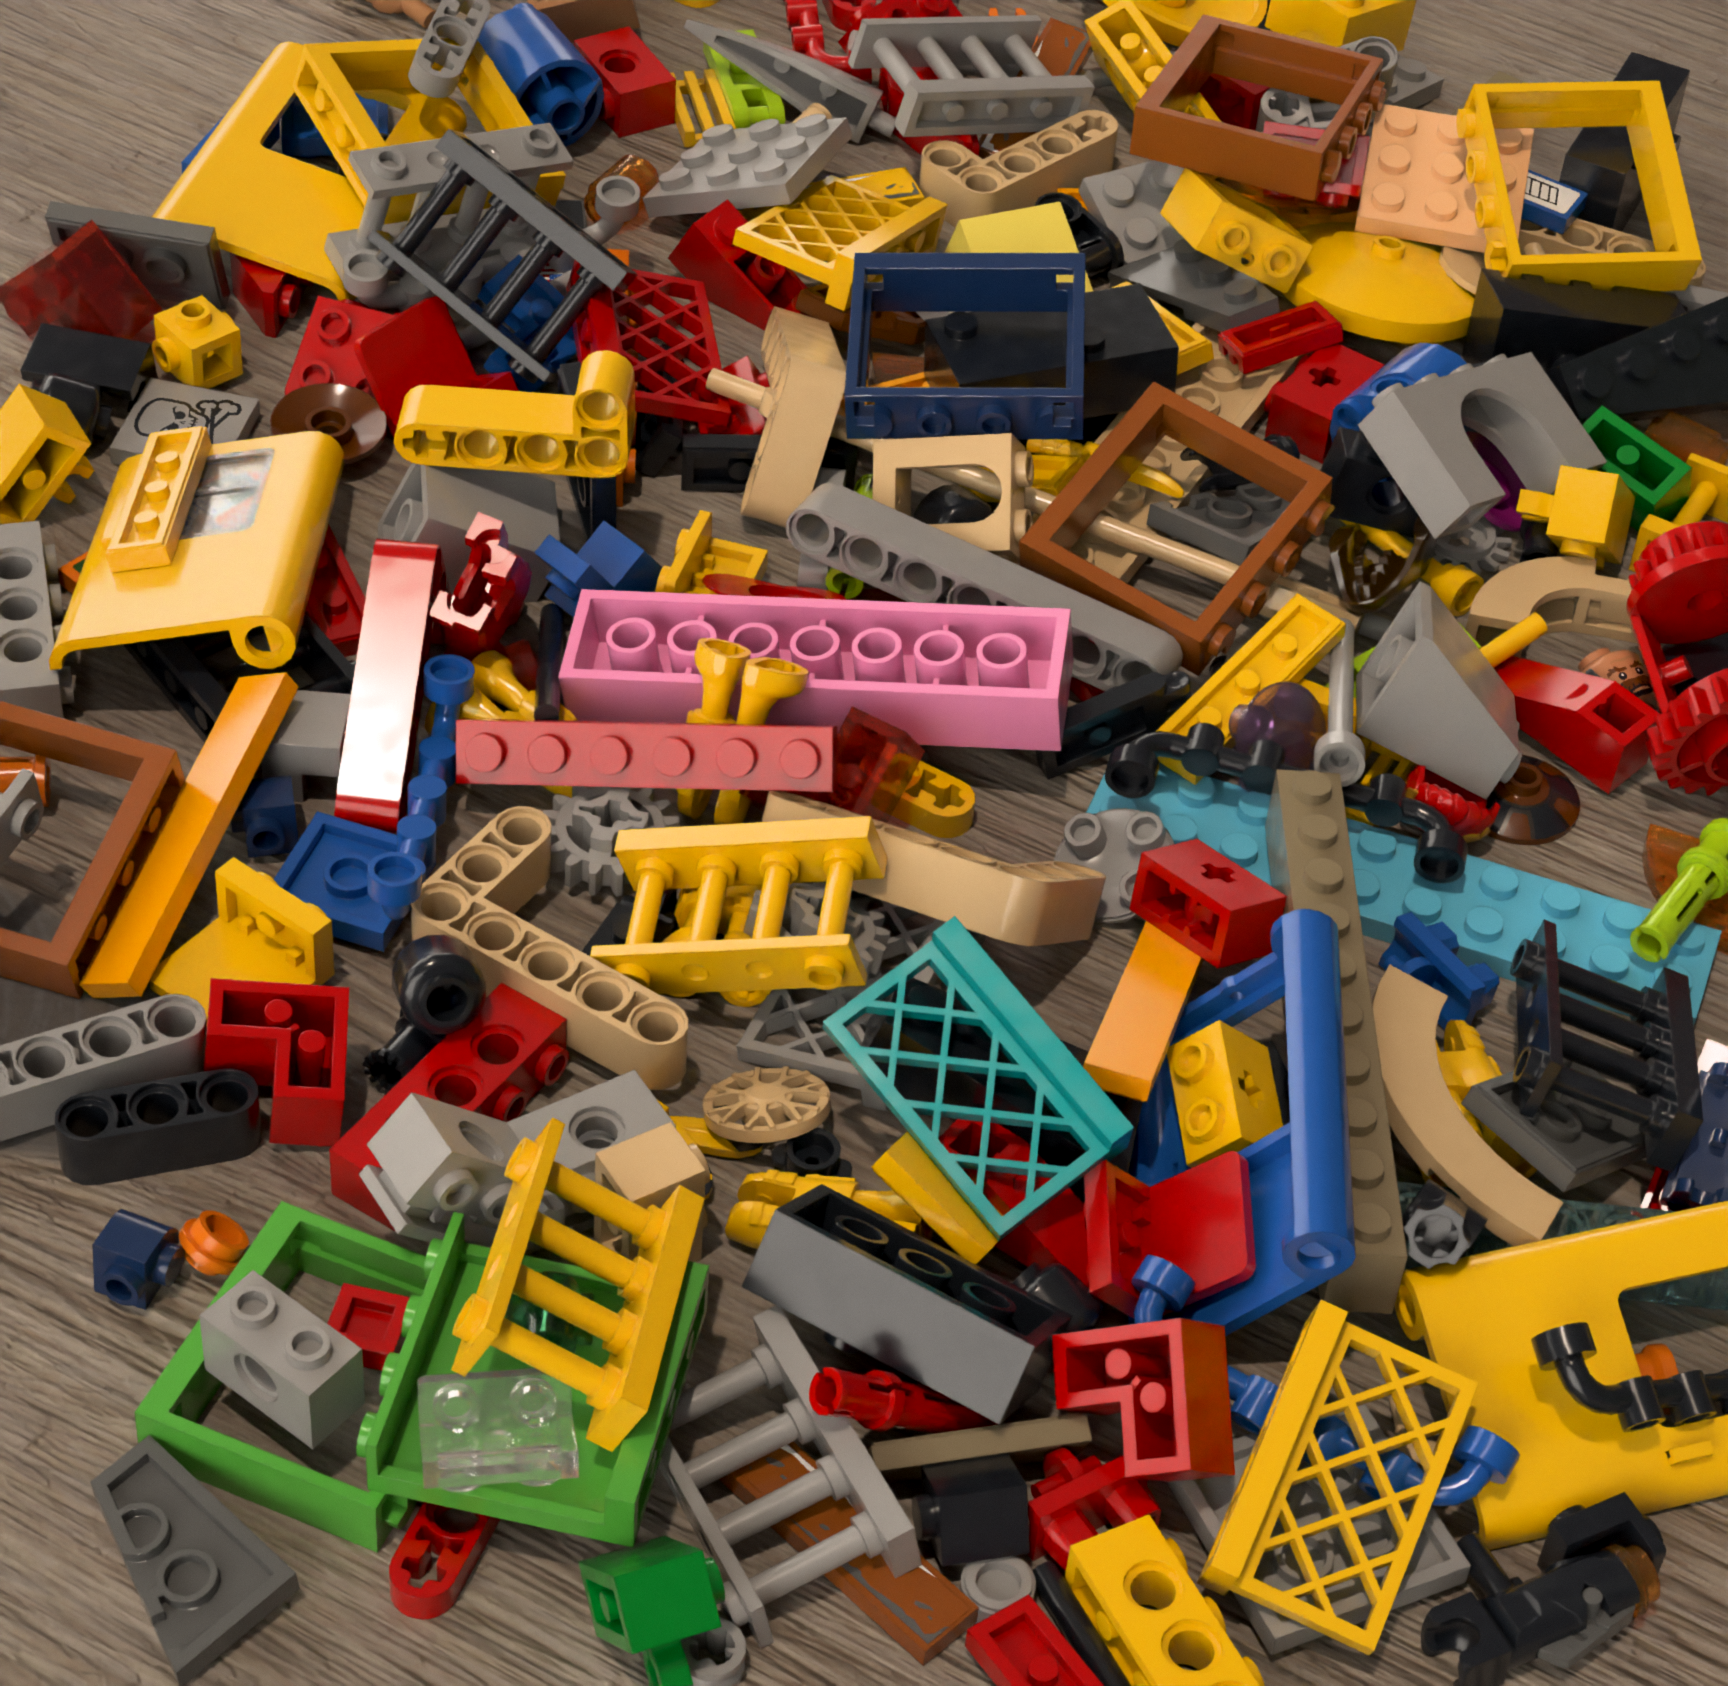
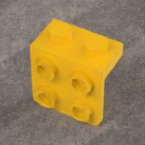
M233 857L215 871L219 917L159 963L149 982L152 991L160 996L180 994L197 1000L205 1010L207 1027L211 978L322 985L335 975L332 920L318 906L312 903H305L281 888L268 874L256 872Z

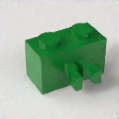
M1602 405L1582 426L1607 460V463L1598 471L1619 474L1635 496L1630 526L1639 532L1640 526L1648 514L1671 522L1689 498L1692 467Z
M661 1536L635 1544L634 1548L625 1547L578 1561L596 1636L631 1654L643 1651L649 1686L693 1685L688 1661L680 1639L722 1627L716 1605L725 1602V1590L715 1560L712 1557L705 1558L703 1550L666 1536Z

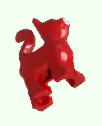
M478 512L465 535V545L472 547L468 564L460 576L453 594L440 590L428 615L430 620L441 625V633L447 644L444 655H458L472 662L480 653L495 650L507 658L510 657L514 667H516L517 660L515 656L499 640L507 627L516 623L522 613L525 604L524 599L530 588L532 571L528 562L509 550L508 533L503 521Z

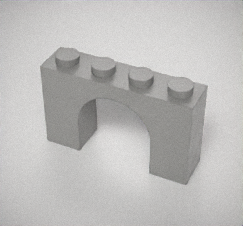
M1532 352L1507 358L1505 354H1500L1482 366L1475 368L1471 363H1467L1443 377H1439L1437 373H1431L1407 387H1404L1401 383H1395L1381 391L1372 400L1371 403L1374 409L1358 424V427L1434 539L1472 527L1506 495L1473 447L1463 425L1485 436L1500 450L1527 490L1554 495L1560 465L1598 471L1607 463V460Z

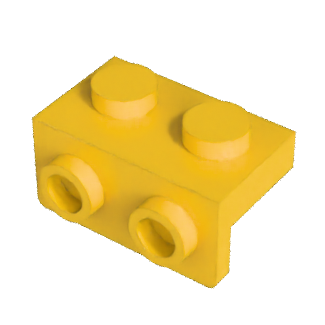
M700 510L690 530L685 528L681 530L675 547L674 562L671 566L664 565L662 567L655 592L719 595L708 589L702 582L705 575L715 573L762 580L767 570L768 550L713 538L712 512Z

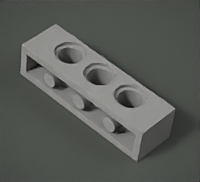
M40 521L0 524V701L64 718L62 704L75 703L70 666H63L62 669L50 670L49 658L61 625H52V621L64 620L60 584L47 585V581L59 580L55 544L42 545ZM67 654L65 661H69V654Z

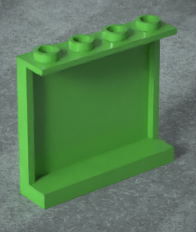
M453 1212L444 1238H433L428 1247L423 1270V1278L427 1283L422 1296L412 1294L407 1302L402 1322V1337L405 1338L401 1352L400 1354L390 1352L385 1360L379 1385V1394L383 1397L377 1413L367 1411L360 1426L356 1454L359 1457L366 1458L368 1490L634 1548L707 1312L709 1265L692 1261L687 1262L648 1411L614 1451L611 1452L586 1439L594 1407L586 1403V1394L491 1345L465 1377L451 1370L461 1342L460 1338L452 1335L453 1327L468 1298L477 1292L491 1249L485 1246L466 1243L464 1214ZM524 1255L521 1264L615 1313L622 1309L625 1299L617 1295V1286L579 1266ZM512 1293L504 1318L601 1368L607 1363L610 1352L602 1349L603 1340Z

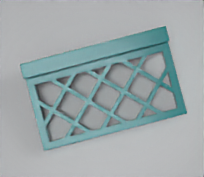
M956 916L933 931L932 940L823 1021L822 1028L998 1241L1006 1237L1102 1161H1111L1129 1145L1134 1129L1133 1125ZM927 966H930L948 987L945 1008L904 1004L906 982ZM898 989L896 1003L882 1001ZM954 996L967 1011L953 1009ZM865 1013L894 1016L891 1050L860 1046L846 1027ZM902 1017L944 1022L940 1055L898 1051ZM951 1023L981 1026L991 1038L989 1061L948 1056ZM998 1048L1012 1064L997 1062ZM874 1061L889 1063L887 1077ZM896 1065L938 1069L935 1103L904 1099L894 1087ZM946 1070L988 1075L984 1108L942 1104ZM995 1076L1025 1079L1036 1092L1034 1113L992 1110ZM1043 1101L1056 1117L1042 1115ZM917 1114L933 1116L932 1130L927 1127ZM941 1117L982 1122L979 1156L954 1154L946 1150L938 1140ZM990 1123L1032 1128L1029 1162L988 1158ZM1040 1129L1070 1132L1086 1152L1067 1167L1037 1163ZM962 1168L977 1170L976 1185ZM985 1171L1027 1175L1025 1199L1004 1216L999 1214L983 1194ZM1035 1176L1051 1178L1034 1192Z

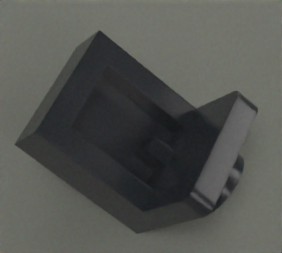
M1623 1492L1587 1508L1583 1505H1575L1559 1513L1548 1526V1533L1537 1566L1543 1571L1548 1565L1559 1560L1601 1550H1609L1620 1558L1635 1580L1639 1593L1653 1588L1666 1555V1547L1656 1524L1649 1517L1642 1515L1627 1494Z

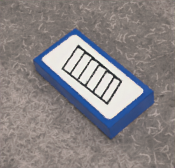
M1528 170L1521 218L1559 234H1564L1585 208L1588 193Z

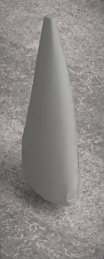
M692 19L686 20L685 29L801 112L805 111L812 103H819L829 110L833 119L847 117L852 134L850 140L859 143L867 127L889 138L891 137L895 129L894 122L896 117L877 108L885 92L884 90L817 59L775 43Z

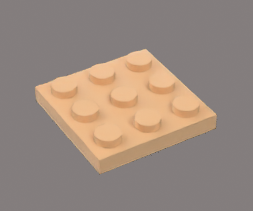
M1383 104L1379 112L1375 111L1354 231L1485 253L1487 242L1484 228H1478L1475 220L1477 195L1474 183H1469L1466 177V157L1468 152L1465 138H1459L1457 133V116ZM1494 129L1517 238H1519L1534 129Z

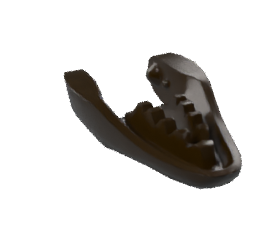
M1419 515L1414 523V544L1409 557L1403 558L1401 555L1398 556L1394 553L1393 549L1385 550L1383 555L1379 556V563L1374 564L1372 559L1369 560L1364 554L1367 535L1358 524L1341 526L1329 539L1330 556L1341 596L1350 612L1359 615L1379 612L1425 574L1434 554L1437 539H1434Z

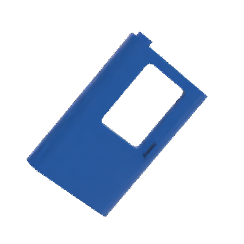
M1297 909L1279 917L1273 923L1270 931L1272 953L1238 974L1226 977L1218 986L1188 1003L1184 1008L1170 1043L1171 1046L1218 1020L1234 1027L1285 996L1290 1122L1237 1152L1247 1159L1249 1165L1256 1257L1255 1271L1248 1280L1187 1305L1179 1312L1173 1311L1162 1316L1163 1320L1184 1318L1225 1326V1336L1343 1273L1352 1266L1356 1258L1339 933L1337 924L1330 916L1311 909ZM1167 1053L1148 1101L1142 1102L1128 1174L1149 1187L1191 1169L1186 1164ZM1128 1315V1325L1134 1324V1318Z

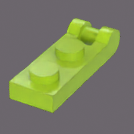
M753 29L737 31L756 37ZM703 42L704 55L710 69H714L736 129L749 128L753 124L767 119H777L780 124H785V110L781 97Z

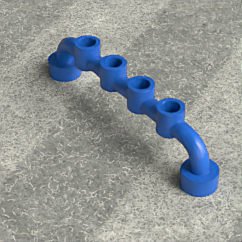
M445 654L435 656L424 665L423 691L428 699L436 703L431 736L419 744L418 776L413 778L408 784V816L403 817L397 824V852L382 853L374 857L368 864V894L373 901L382 905L385 915L393 920H400L411 911V903L415 902L421 895L422 884L425 882L426 868L431 866L436 859V827L441 826L446 820L447 788L456 782V720L460 716L461 703L469 700L474 693L475 677L473 664L468 659L458 655Z
M1147 1255L1131 1280L1132 1285L1140 1292L1134 1310V1324L1163 1320L1162 1315L1165 1308L1175 1312L1181 1311L1196 1286L1194 1280L1173 1263L1155 1255ZM1227 1364L1230 1399L1234 1401L1231 1406V1419L1247 1431L1258 1435L1278 1386L1257 1375L1248 1376ZM1332 1415L1317 1421L1313 1433L1325 1461L1360 1449L1351 1428L1336 1416ZM1468 1426L1453 1451V1456L1463 1467L1451 1476L1442 1477L1432 1505L1437 1507L1459 1505L1476 1497L1489 1481L1505 1484L1520 1458L1519 1452L1509 1442L1495 1433L1478 1426ZM1397 1449L1379 1455L1395 1493L1421 1483L1425 1472L1409 1456ZM1305 1451L1302 1459L1311 1465V1462ZM1365 1460L1352 1464L1364 1471L1358 1482L1360 1489L1373 1499H1380L1381 1497Z

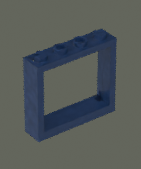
M855 253L844 393L847 439H906L1012 433L1017 439L1083 440L1085 253ZM868 275H883V282H868ZM1056 275H1074L1073 282H1056ZM873 311L1067 312L1066 388L868 387ZM867 402H874L875 405H867ZM1054 403H1066V406H1054Z

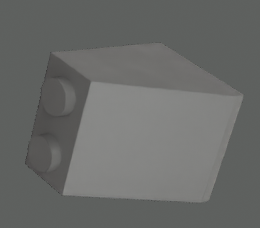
M411 463L378 522V538L439 544L442 550L450 591L453 594L459 578L469 561L472 547L465 545V535L478 512L501 520L508 533L509 550L528 562L532 571L530 588L524 602H537L549 582L545 577L552 569L534 552L549 534L560 542L559 530L562 523V510L557 508L555 482L523 472L428 466Z
M1420 581L1356 675L1357 733L1418 765H1425L1426 769L1487 799L1499 781L1507 783L1512 778L1522 758V751L1519 750L1518 742L1520 724L1516 720L1514 694L1431 586Z

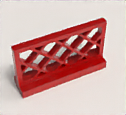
M576 260L566 287L567 293L580 277L576 272L581 267V264ZM632 269L638 274L628 287L634 295L629 297L623 292L613 291L608 287L604 294L598 291L590 299L586 308L572 325L578 362L581 365L582 361L589 354L596 351L608 350L617 352L626 357L632 364L635 382L638 381L654 392L635 390L636 412L727 427L731 415L728 398L706 390V381L709 373L713 368L722 371L704 282ZM669 296L688 299L690 303L682 306ZM650 304L665 315L659 318L644 306ZM626 315L641 327L634 329L620 318ZM680 325L695 336L689 339L674 327ZM656 336L672 348L664 350L650 339ZM632 348L647 358V360L640 362L627 353L626 350ZM688 358L702 369L696 372L680 360ZM664 370L678 381L672 384L656 372ZM694 391L708 402L694 400L687 393Z

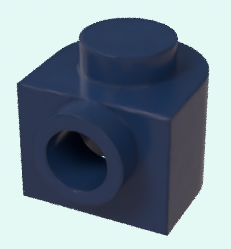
M291 775L252 779L231 820L232 833L245 832L248 858L291 853L298 842Z
M124 1209L118 1210L92 1244L94 1291L106 1295L118 1304L133 1305L146 1310L162 1285L170 1287L182 1269L185 1250L182 1246L178 1245V1230Z

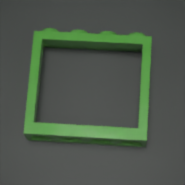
M281 1201L207 1308L252 1270L283 1292L286 1291L300 1270L339 1286H342L343 1283L408 1297L412 1294L422 1296L427 1283L423 1278L426 1256ZM200 1319L134 1412L138 1443L150 1435L197 1480L377 1553L393 1527L402 1529L406 1525L417 1500L372 1490L370 1492L364 1491L197 1424V1420L222 1385L220 1380L205 1370Z

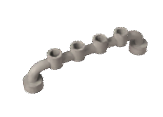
M609 176L602 179L596 187L595 210L601 219L582 230L601 245L617 234L624 222L633 219L637 215L640 201L639 186L633 180L624 176ZM517 240L506 242L502 245L499 254L480 259L458 289L472 301H476L479 299L477 296L482 289V282L494 277L518 254L523 258L533 244L528 245ZM368 249L356 250L348 254L343 261L342 282L344 288L350 294L357 296V299L369 308L388 310L399 307V310L403 312L427 297L437 296L408 272L403 277H400L398 284L388 286V268L377 260L375 256L378 252ZM564 251L560 258L553 256L548 264L555 271L565 273L573 268L575 259Z

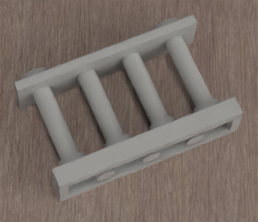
M1038 15L862 19L848 61L852 69L886 68L904 92L894 122V126L903 137L1040 132L1072 115L1087 110L1095 86L1086 75L1052 76L1032 51L1042 23ZM1017 64L1026 77H1008L1000 65ZM973 65L983 78L965 79L956 66ZM911 67H930L939 79L920 80Z
M551 123L466 135L534 191L540 174L571 170L574 164L573 158ZM440 139L350 151L348 161L366 189L368 197L359 229L328 233L324 251L341 280H343V261L348 254L361 249L379 252L380 249L367 239L373 229L388 232L396 238L408 223V221L384 225L391 197L417 193L410 220L447 171L443 165L448 160V157L435 147ZM475 180L471 187L467 185L459 212L442 215L414 254L435 271H442L489 208L483 209L489 190L477 180ZM519 216L516 222L509 220L480 259L499 254L502 245L509 241H522L528 245L535 243L532 236L537 229L521 216ZM388 269V282L398 281L400 276Z
M777 1305L753 1316L760 1345L750 1350L752 1358L681 1393L670 1432L764 1384L768 1389L778 1385L781 1386L789 1399V1402L783 1404L784 1413L685 1463L682 1462L668 1437L659 1464L663 1476L709 1557L715 1560L725 1590V1602L721 1603V1606L728 1620L733 1622L738 1628L747 1624L760 1649L774 1642L764 1605L864 1553L870 1559L881 1554L895 1578L922 1565L913 1525L848 1418L818 1415L812 1409L809 1401V1388L814 1375L819 1370L783 1310ZM797 1439L802 1445L811 1440L814 1441L822 1455V1458L816 1460L817 1469L715 1520L699 1492L700 1488ZM829 1496H832L835 1501L845 1496L848 1498L857 1513L850 1517V1527L748 1579L731 1549L733 1545Z

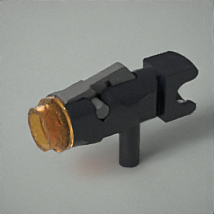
M1470 1533L1462 1537L1457 1542V1545L1471 1565L1470 1575L1486 1597L1477 1600L1475 1595L1469 1592L1433 1607L1426 1615L1422 1625L1421 1647L1423 1652L1429 1656H1437L1447 1651L1461 1653L1458 1661L1459 1679L1454 1681L1453 1686H1500L1504 1684L1508 1670L1538 1658L1567 1669L1602 1642L1608 1641L1635 1618L1646 1614L1649 1604L1656 1602L1660 1597L1659 1578L1652 1561L1640 1547L1630 1545L1623 1548L1620 1545L1612 1544L1594 1553L1553 1562L1540 1575L1522 1582L1519 1577L1510 1579L1479 1534Z

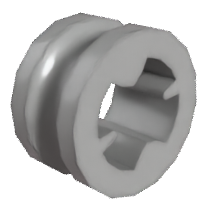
M719 1617L722 1627L680 1639L693 1681V1685L690 1686L739 1685L745 1670L746 1640L742 1631L733 1622ZM706 1648L713 1656L725 1652L724 1663L716 1665L710 1658L697 1661L698 1650Z

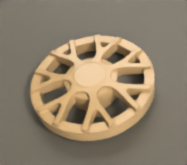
M789 1066L764 1069L755 1067V1070L742 1073L735 1072L731 1074V1077L712 1085L703 1099L702 1106L705 1124L715 1134L737 1142L770 1143L795 1138L818 1127L830 1113L831 1100L830 1091L826 1083L817 1076L810 1074L807 1070L789 1069ZM801 1103H817V1104H816L815 1106H813V1105H807V1104H801ZM741 1118L746 1125L736 1124L735 1122Z

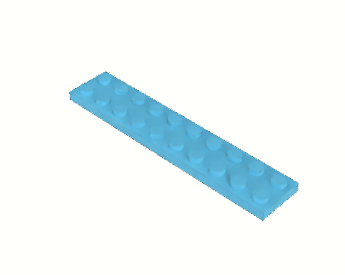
M1159 762V771L1154 789L1144 797L1127 798L1118 795L1109 788L1104 774L1086 813L1096 814L1104 810L1117 808L1153 812L1159 816L1163 825L1170 833L1174 844L1199 839L1272 886L1265 831L1271 795L1258 793L1251 789L1208 776H1204L1194 785ZM1346 818L1363 935L1392 943L1395 936L1394 922L1396 917L1408 912H1412L1425 926L1443 921L1457 935L1460 947L1456 956L1466 966L1485 962L1499 977L1516 982V977L1510 975L1514 954L1523 939L1533 940L1545 919L1556 924L1558 959L1639 991L1645 986L1652 988L1664 967L1688 976L1694 1026L1721 936V930L1693 922L1671 948L1667 958L1664 960L1661 958L1659 962L1655 963L1649 962L1639 957L1633 951L1630 945V936L1651 909L1468 854L1464 873L1459 879L1450 883H1434L1421 877L1414 868V856L1418 839ZM1559 987V992L1564 995L1630 1017L1629 1014Z

